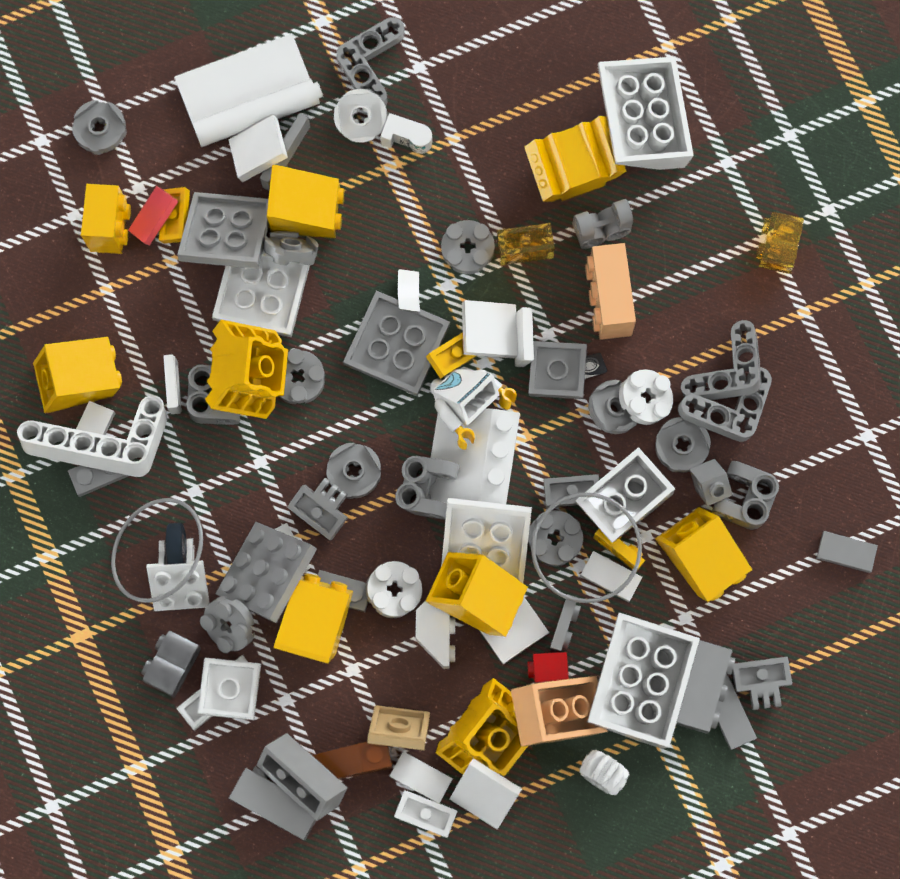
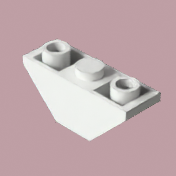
M424 602L416 609V641L443 669H449L450 662H455V645H450V634H455V617H450L444 611Z

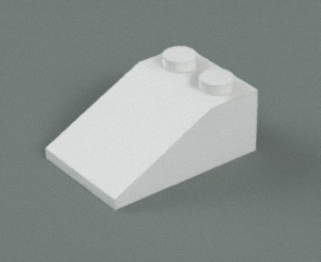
M638 447L585 493L601 494L615 500L631 514L637 524L671 497L675 488ZM579 497L576 500V503L611 543L633 527L628 517L618 507L608 501L595 497Z

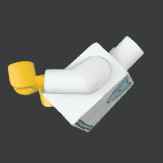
M456 369L444 380H433L430 386V391L436 401L435 409L451 432L455 431L458 434L457 444L463 450L467 449V443L463 438L469 439L474 444L475 434L471 429H463L462 425L468 426L498 396H500L499 405L505 410L510 409L511 404L515 403L517 397L514 389H503L501 387L502 384L494 378L493 374L485 370Z

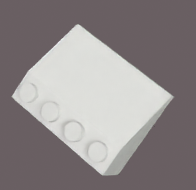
M676 57L599 62L598 70L615 164L657 170L685 168L694 155Z
M485 409L468 426L462 425L463 429H471L475 434L474 444L469 439L463 438L467 443L466 450L459 448L457 444L458 434L455 431L452 433L438 414L431 458L456 463L459 465L456 480L437 477L436 482L429 490L431 500L447 503L448 498L506 504L520 413Z
M618 613L587 722L661 749L669 748L700 638Z

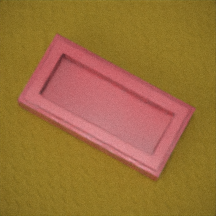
M156 186L128 231L150 246L175 208L178 200L162 188Z

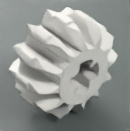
M592 750L589 755H586L579 770L585 780L611 795H617L623 789L629 776L628 770L623 765L598 750Z

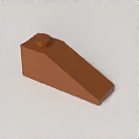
M364 742L312 755L338 779L393 768L389 746Z

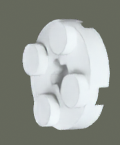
M366 89L348 91L339 100L334 109V122L337 129L344 137L353 142H368L375 139L382 133L388 117L386 105L380 96ZM358 108H362L363 112L368 113V118H365L362 124L359 123V119H354L353 117L354 114L358 113Z
M639 370L632 373L620 386L619 401L623 410L626 409L631 415L630 418L639 424L651 425L669 415L673 405L670 380L666 376L659 375L652 370ZM645 391L651 397L649 403H646V399L641 397V394Z
M392 561L378 566L368 577L366 583L367 600L376 609V612L388 618H399L415 609L422 596V584L417 570L402 562ZM393 582L397 583V587L401 588V592H398L396 597L392 596L391 591H387V586H391Z

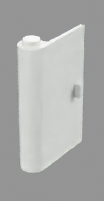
M292 33L174 77L201 147L239 134L271 115L280 119L320 104L319 98L323 97L319 83H313L309 78Z

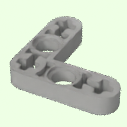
M390 17L342 44L338 47L336 53L337 62L353 88L368 90L372 86V91L380 96L385 105H387L386 90L367 61L403 40L405 28L400 19ZM392 26L393 29H397L398 34L389 33L388 28ZM379 32H381L382 37L385 36V42H382ZM368 38H374L378 41V45L374 49L365 48L363 43ZM344 53L353 54V61L355 63L353 68L349 59H344ZM358 72H366L369 75V79L364 83L357 82L354 77Z
M738 321L731 328L734 369L686 377L681 383L684 397L689 394H695L709 400L750 395L759 390L761 387L758 338L755 327L750 321ZM745 330L747 331V343H743L741 338L742 331ZM745 352L753 354L752 359L748 362H741L739 360L740 355ZM745 371H749L750 373V384H745ZM719 380L728 381L727 387L722 390L715 389L714 384ZM705 383H708V386H709V389H710L709 391H706L705 388H707V387H706ZM697 385L696 392L691 393L692 386Z
M760 367L761 387L753 394L739 396L735 409L699 395L689 394L678 405L679 415L690 423L739 442L747 441L756 431L771 385V374L768 370ZM750 373L746 376L745 384H750ZM744 399H753L757 404V409L753 411L748 410L744 406ZM690 403L695 404V411L693 413L689 412L688 405ZM704 408H707L708 410L704 414V418H702V411L704 410ZM712 412H719L723 416L724 422L722 424H715L711 420L710 414ZM744 417L749 418L745 424L746 431L741 433L740 423L744 420Z

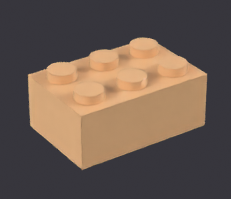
M625 243L593 246L591 256H587V264H585L586 279L592 281L590 282L589 302L590 306H595L594 316H592L594 332H599L600 340L632 336L636 318Z
M597 676L536 683L512 689L511 694L521 747L608 732L607 729L587 722L598 685Z

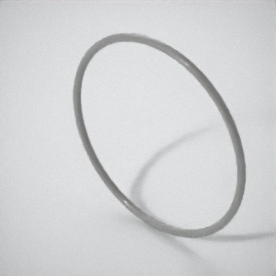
M577 493L556 501L542 514L533 532L531 554L539 577L550 590L570 601L595 603L615 596L631 582L640 564L642 542L635 520L621 504L601 494ZM595 497L612 503L628 517L636 533L638 545L637 559L630 576L618 589L599 598L580 599L560 592L547 581L537 562L535 544L541 523L556 506L573 498Z
M162 498L143 505L126 520L116 537L111 557V568L115 583L124 595L137 602H157L177 592L189 580L197 567L203 547V530L196 512L181 500ZM163 502L182 505L193 515L199 532L198 551L190 571L174 589L162 596L145 599L133 596L121 585L115 567L116 551L124 530L141 511L152 505Z

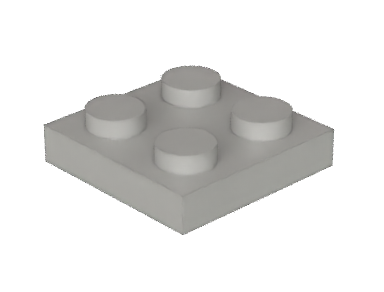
M533 341L534 360L531 362L529 396L583 399L587 344Z

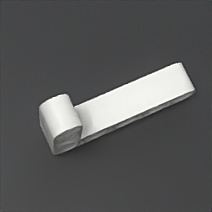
M147 396L139 404L127 440L37 421L23 422L17 429V435L23 450L29 455L141 477L146 475L151 469L167 423V415L164 403L159 397ZM153 411H157L156 414H149ZM145 434H149L148 437H146V438H141V436H143V435H145ZM32 436H36L34 439L27 440ZM56 442H62L59 445H54ZM89 447L86 450L80 451L81 448ZM115 452L111 456H106L108 453ZM135 458H142L141 460L136 462L132 461Z

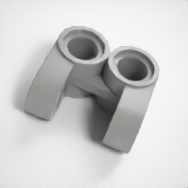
M627 199L612 203L611 207L602 210L598 214H589L586 211L574 215L572 224L581 249L598 246L605 240L613 241L623 238L631 232L633 215Z
M202 364L193 367L188 375V399L186 402L190 418L200 424H239L240 414L210 408L205 400L212 390L209 384L198 386L195 383L197 378L201 376L210 377L211 365ZM199 402H204L208 405L206 411L199 413L194 410V406Z
M409 457L402 466L404 482L396 491V503L414 515L446 520L447 503L431 500L429 490L436 482L437 477L456 480L459 465L434 458ZM423 467L422 474L416 477L418 470ZM416 494L415 501L410 504L411 497Z
M731 461L727 470V476L749 486L742 506L723 499L714 503L711 512L724 520L746 529H758L769 517L772 504L779 491L778 480L770 473L741 462ZM765 483L768 485L770 494L763 495L759 493L757 484ZM747 509H757L760 512V519L753 520L749 518Z

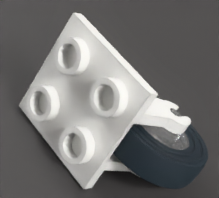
M170 523L167 525L166 540L159 541L158 564H147L152 598L162 596L174 589L186 577L194 563L193 538L186 539L183 523ZM203 560L198 562L189 580L177 592L163 600L153 602L154 611L207 607L210 602Z

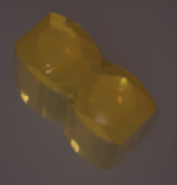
M772 211L770 218L764 219L761 234H765L764 243L759 242L756 258L760 259L759 267L791 274L802 232L803 218Z

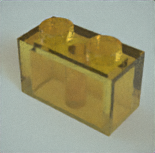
M551 223L497 230L500 265L553 258L555 247Z

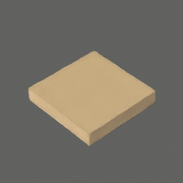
M376 705L374 706L367 743L424 750L430 712Z

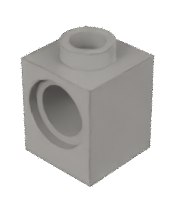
M715 459L689 469L695 490L707 506L733 496L727 473Z

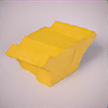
M598 116L591 122H581L570 129L551 133L544 139H534L524 147L543 202H553L558 199L565 201L603 187L606 182L616 179L626 172L625 165L615 164L607 116Z
M220 320L212 331L217 338L210 348L212 351V365L207 383L212 390L205 400L210 408L214 410L267 419L275 408L276 397L284 396L288 349L283 347L281 344L282 339L275 330Z
M494 678L484 684L481 693L471 700L464 714L450 727L448 736L438 743L435 753L461 774L465 773L474 758L505 777L528 747H521L511 691Z

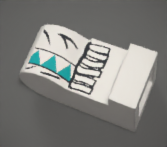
M389 113L380 136L382 146L392 148L393 142L411 147L414 152L420 154L430 150L432 147V132L429 127Z

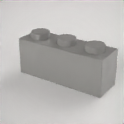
M699 640L676 725L706 734L710 732L711 728L716 729L720 713L716 712L718 701H724L728 685L723 684L725 675H731L735 663V658L731 657L733 650Z
M288 733L266 745L256 765L316 821L339 807L348 788Z
M254 767L251 771L245 768L229 799L306 841L316 820L278 785L267 780L268 776L261 769Z

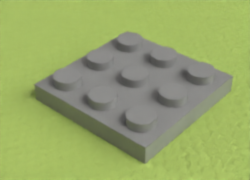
M194 192L177 254L178 260L181 262L258 269L269 226L267 219L269 199Z
M376 291L346 354L343 365L418 397L431 368V364L425 356L441 346L450 327V321L421 309L420 312L399 309L398 299Z
M255 522L215 594L219 597L228 596L225 599L231 601L237 599L249 611L277 623L317 548L309 543Z

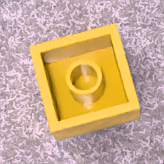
M86 184L81 237L90 252L122 254L123 245L128 243V230L125 229L126 220H130L131 206L127 203L126 195H123L120 187L116 185Z

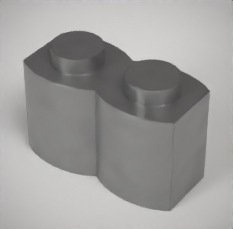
M169 630L166 636L162 634L155 646V649L158 650L153 660L148 659L141 674L144 675L143 681L175 698L193 666L201 647Z

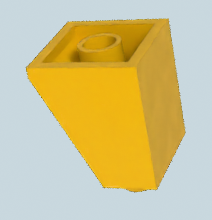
M272 165L267 219L271 232L290 231L299 233L300 236L335 238L336 229L341 230L342 214L338 213V205L344 202V188H340L339 179Z
M108 337L44 345L33 362L44 413H51L86 404L89 401L93 402L113 397L122 385V378L120 372L116 371L114 363L116 352L114 346L110 345Z
M700 507L655 538L697 596L707 602L720 598L724 594L725 589L732 584L735 585L742 582L746 578V574L752 570L720 517Z
M448 552L425 602L488 635L506 637L528 587L484 555Z
M305 573L288 601L273 648L328 664L337 653L353 591L348 590V585L332 581L331 584L320 582L321 577Z

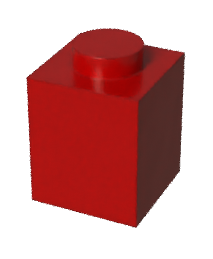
M567 652L533 654L532 661L527 662L528 678H534V684L569 679Z

